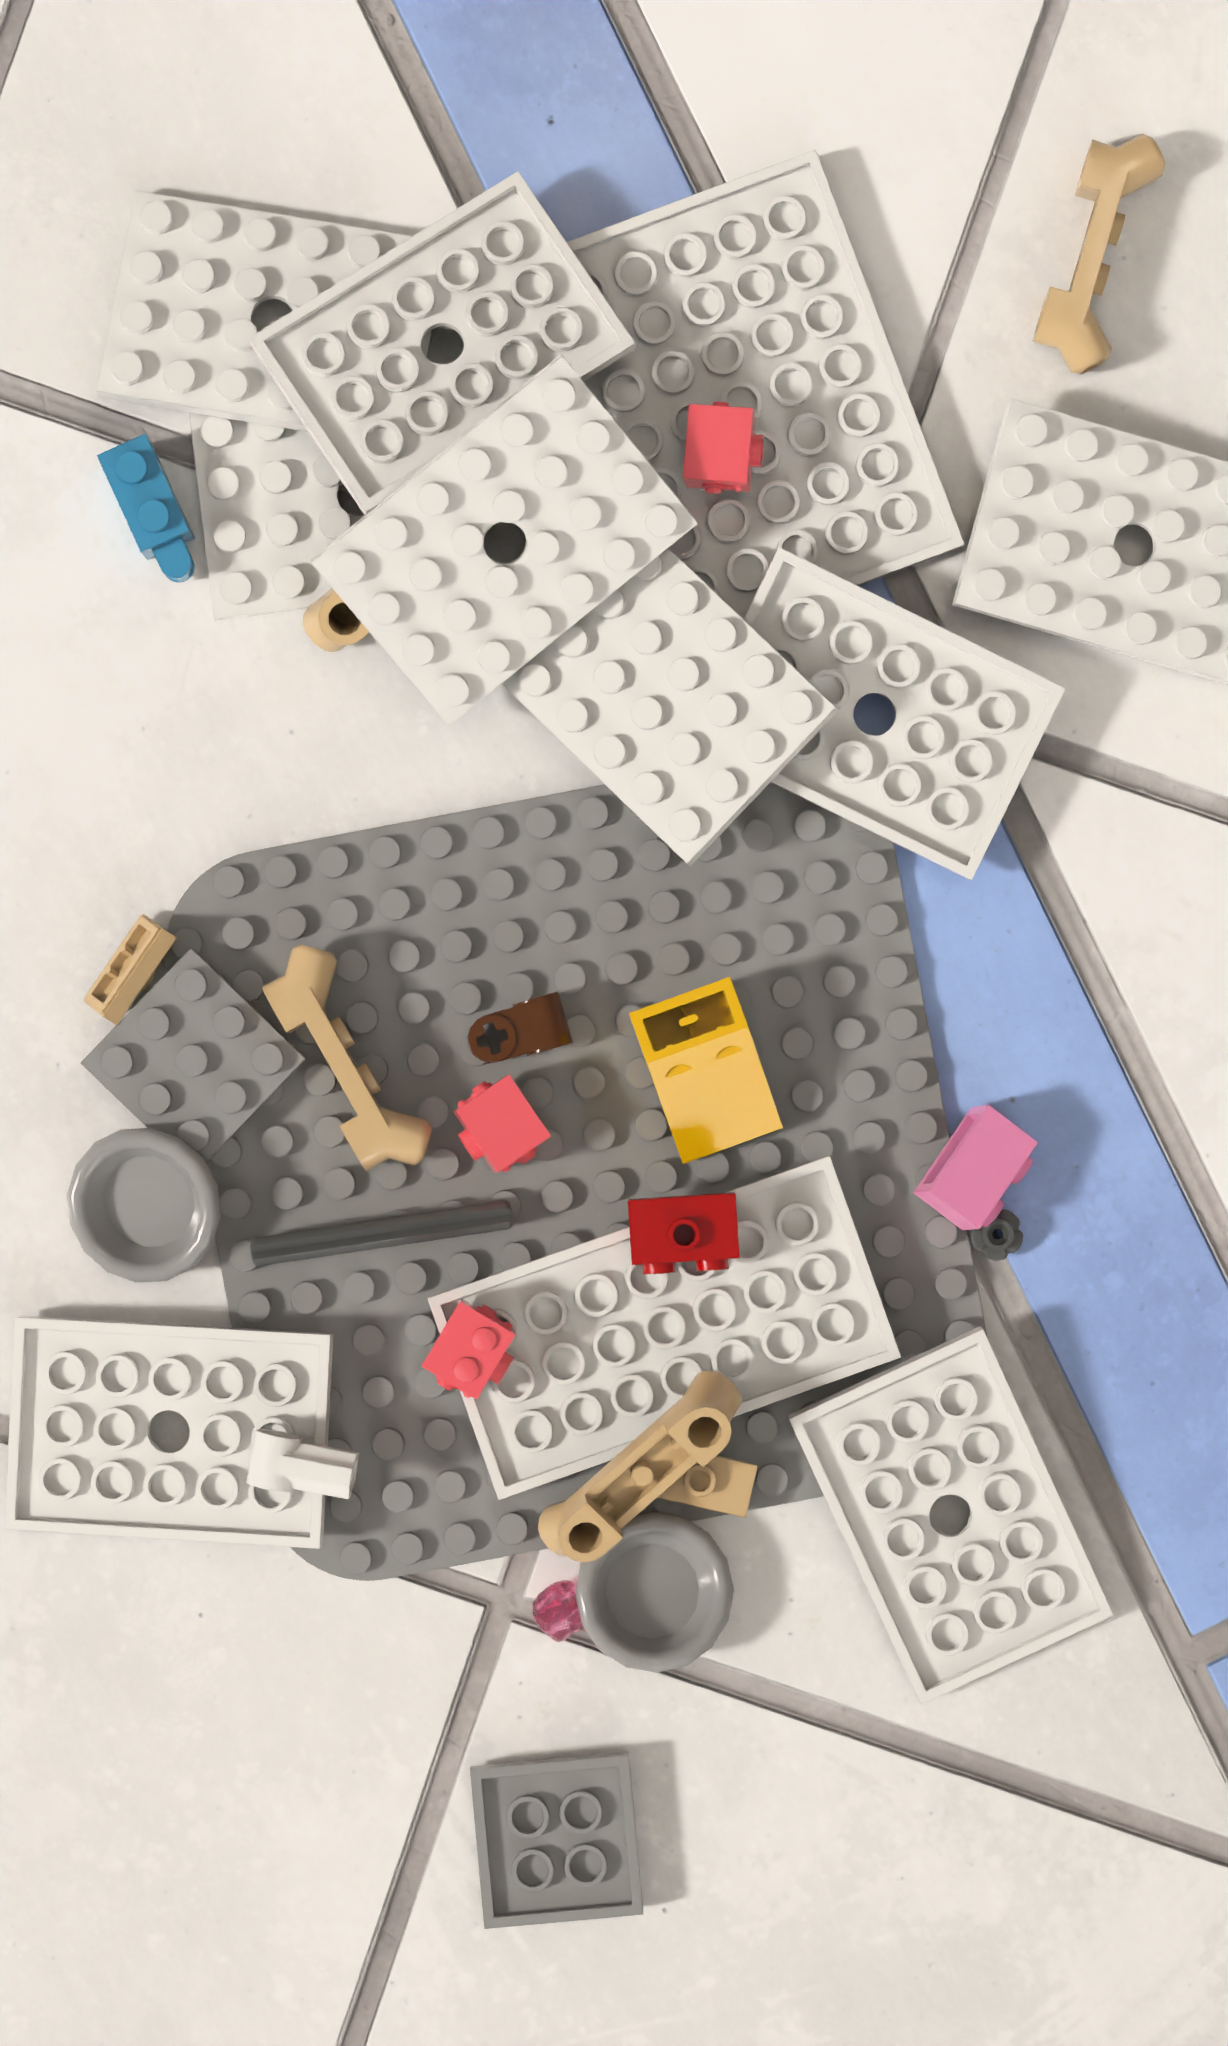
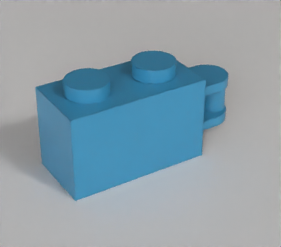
M143 434L97 455L140 552L147 560L155 557L161 571L169 580L182 583L190 579L194 573L195 564L186 542L195 539V536L150 439L146 434Z

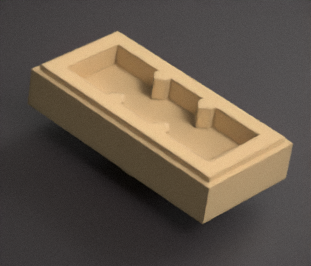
M145 914L140 915L84 997V1002L104 1018L118 1025L137 995L151 984L155 976V969L177 937Z
M717 1455L704 1467L698 1462L694 1464L657 1498L746 1518L758 1465Z

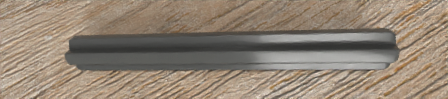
M498 1201L255 1237L250 1242V1250L254 1265L264 1266L507 1230L513 1226V1216L510 1203L508 1201Z

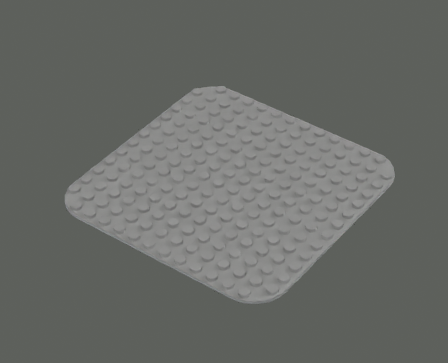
M770 782L690 866L604 784L245 852L227 858L212 866L190 885L178 902L167 930L177 938L164 956L166 973L190 948H193L307 1058L207 1162V1165L219 1189L221 1219L215 1239L232 1328L333 1334L328 1447L359 1452L358 1469L349 1499L325 1495L323 1547L320 1549L290 1547L297 1555L314 1567L345 1579L375 1581L548 1549L538 1531L539 1517L543 1510L551 1504L567 1500L610 1461L498 1500L460 1390L452 1388L449 1391L437 1384L438 1379L435 1378V1374L421 1367L440 1335L427 1298L629 1227L627 1199L725 1193L830 1156L901 1358L733 1417L730 1421L732 1431L730 1441L718 1455L758 1465L748 1511L824 1496L787 1417L788 1415L979 1326L983 1328L987 1336L967 1230L958 1228L913 1193L950 1137L893 842ZM302 944L334 954L337 965L325 1010L331 1021L340 1016L348 1028L355 1044L347 1049L357 1067L366 1062L382 1090L374 1094V1097L380 1107L426 1119L431 1125L432 1131L425 1157L419 1164L413 1166L388 1159L368 1172L365 1171L339 1125L357 1116V1113L307 1025L291 1033H286L262 990V986L285 974L291 949L297 945ZM730 977L783 1128L683 1164L629 1013ZM559 992L573 1043L527 1056V1054L493 1063L481 1061L472 1054L468 1046V1033L470 1027L477 1019L494 1012L512 1008L513 1004ZM492 1023L483 1026L484 1034L477 1038V1044L479 1048L487 1046L491 1054H497L500 1052L499 1044L507 1040V1035L504 1030L495 1031ZM509 1074L551 1137L536 1146L537 1150L534 1152L536 1156L524 1164L516 1162L510 1167L508 1172L500 1171L499 1173H494L484 1157L475 1161L460 1141L458 1134L465 1129L453 1111L458 1108V1102L470 1098L471 1094L474 1093L472 1089L483 1081L494 1084ZM498 1201H508L512 1209L513 1226L507 1230L264 1266L254 1265L251 1257L250 1242L255 1237ZM656 1498L638 1514L659 1512L682 1516L689 1521L728 1515L727 1513Z

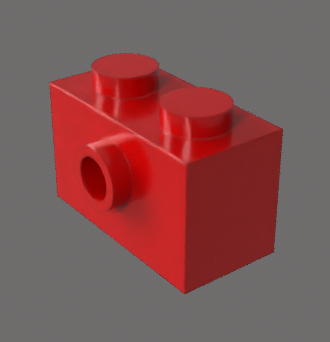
M734 1192L627 1199L632 1265H643V1274L674 1273L675 1262L696 1261L697 1271L729 1269L728 1259L740 1258L736 1195Z

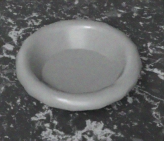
M154 1128L121 1129L96 1141L76 1164L67 1192L70 1225L84 1252L108 1273L133 1282L168 1281L193 1269L212 1247L221 1219L218 1185L205 1159L181 1138Z
M659 1512L640 1514L635 1516L621 1529L623 1539L606 1554L595 1561L580 1563L575 1596L582 1626L601 1652L627 1668L657 1673L687 1666L713 1647L729 1621L734 1587L727 1558L708 1532L682 1516Z

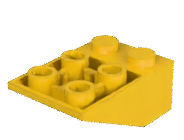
M730 977L629 1013L683 1164L783 1128Z

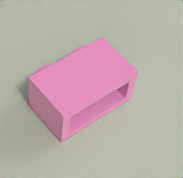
M990 1105L971 1107L913 1193L961 1230L980 1229L981 1226L987 1227L1001 1212L1004 1202L1000 1198L1010 1183H1018L1030 1169L1033 1159L1029 1155L1038 1142Z

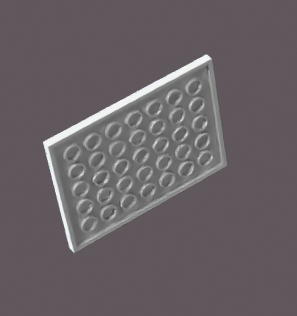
M816 149L567 242L635 342V350L584 382L697 520L698 524L672 544L669 549L742 619H744L779 547L857 586L964 547L963 538ZM713 402L729 403L730 407L753 408L756 416L755 434L764 435L762 466L752 467L750 492L725 490L721 491V494L705 493V489L686 487L683 480L689 404L713 405Z

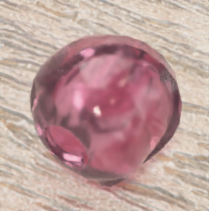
M561 1580L549 1585L533 1601L532 1612L536 1623L546 1635L556 1642L565 1641L573 1633L584 1628L581 1623L575 1596L577 1586L570 1580Z

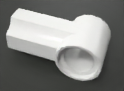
M257 1429L247 1484L272 1491L294 1492V1489L349 1499L355 1484L359 1452L303 1442V1437L291 1433Z

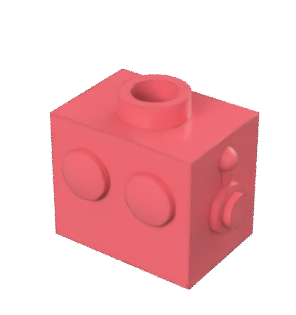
M713 402V405L689 404L683 480L687 488L705 489V493L721 494V491L725 490L750 492L752 467L762 466L764 435L755 434L756 416L753 408L730 407L729 403Z
M509 1074L494 1084L483 1081L472 1089L474 1093L471 1094V1097L467 1100H460L458 1108L453 1111L465 1129L458 1134L460 1141L475 1161L484 1157L494 1173H499L500 1171L508 1172L510 1167L516 1162H522V1164L528 1162L536 1156L534 1153L537 1150L536 1146L551 1137Z
M461 1299L421 1367L435 1374V1378L438 1379L437 1384L449 1391L452 1388L458 1389L463 1392L465 1397L478 1399L488 1380L498 1385L513 1361L514 1357L505 1351L517 1331L512 1329V1325L509 1322L504 1323L500 1321L496 1316L497 1312L484 1304L482 1307L477 1306L476 1308Z

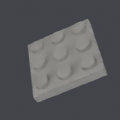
M190 948L118 1025L81 1061V1064L147 1128H154L181 1138L202 1156L207 1163L307 1058L193 948Z
M629 1752L470 1767L484 1929L643 1915Z

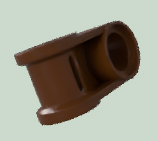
M559 992L513 1004L512 1008L485 1015L475 1021L468 1033V1046L472 1054L479 1060L487 1063L500 1062L524 1054L529 1056L573 1043ZM492 1023L495 1031L504 1030L507 1035V1040L499 1044L500 1052L497 1054H491L489 1047L483 1046L479 1048L477 1044V1038L484 1034L483 1026Z

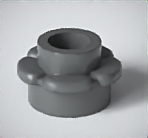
M1001 1210L989 1226H981L980 1229L971 1230V1242L974 1248L978 1251H983L987 1259L994 1261L1006 1259L1010 1252H1017L1022 1245L1023 1233L1019 1230L1020 1221L1011 1211ZM995 1229L1001 1230L1002 1237L1000 1239L993 1238L992 1232Z

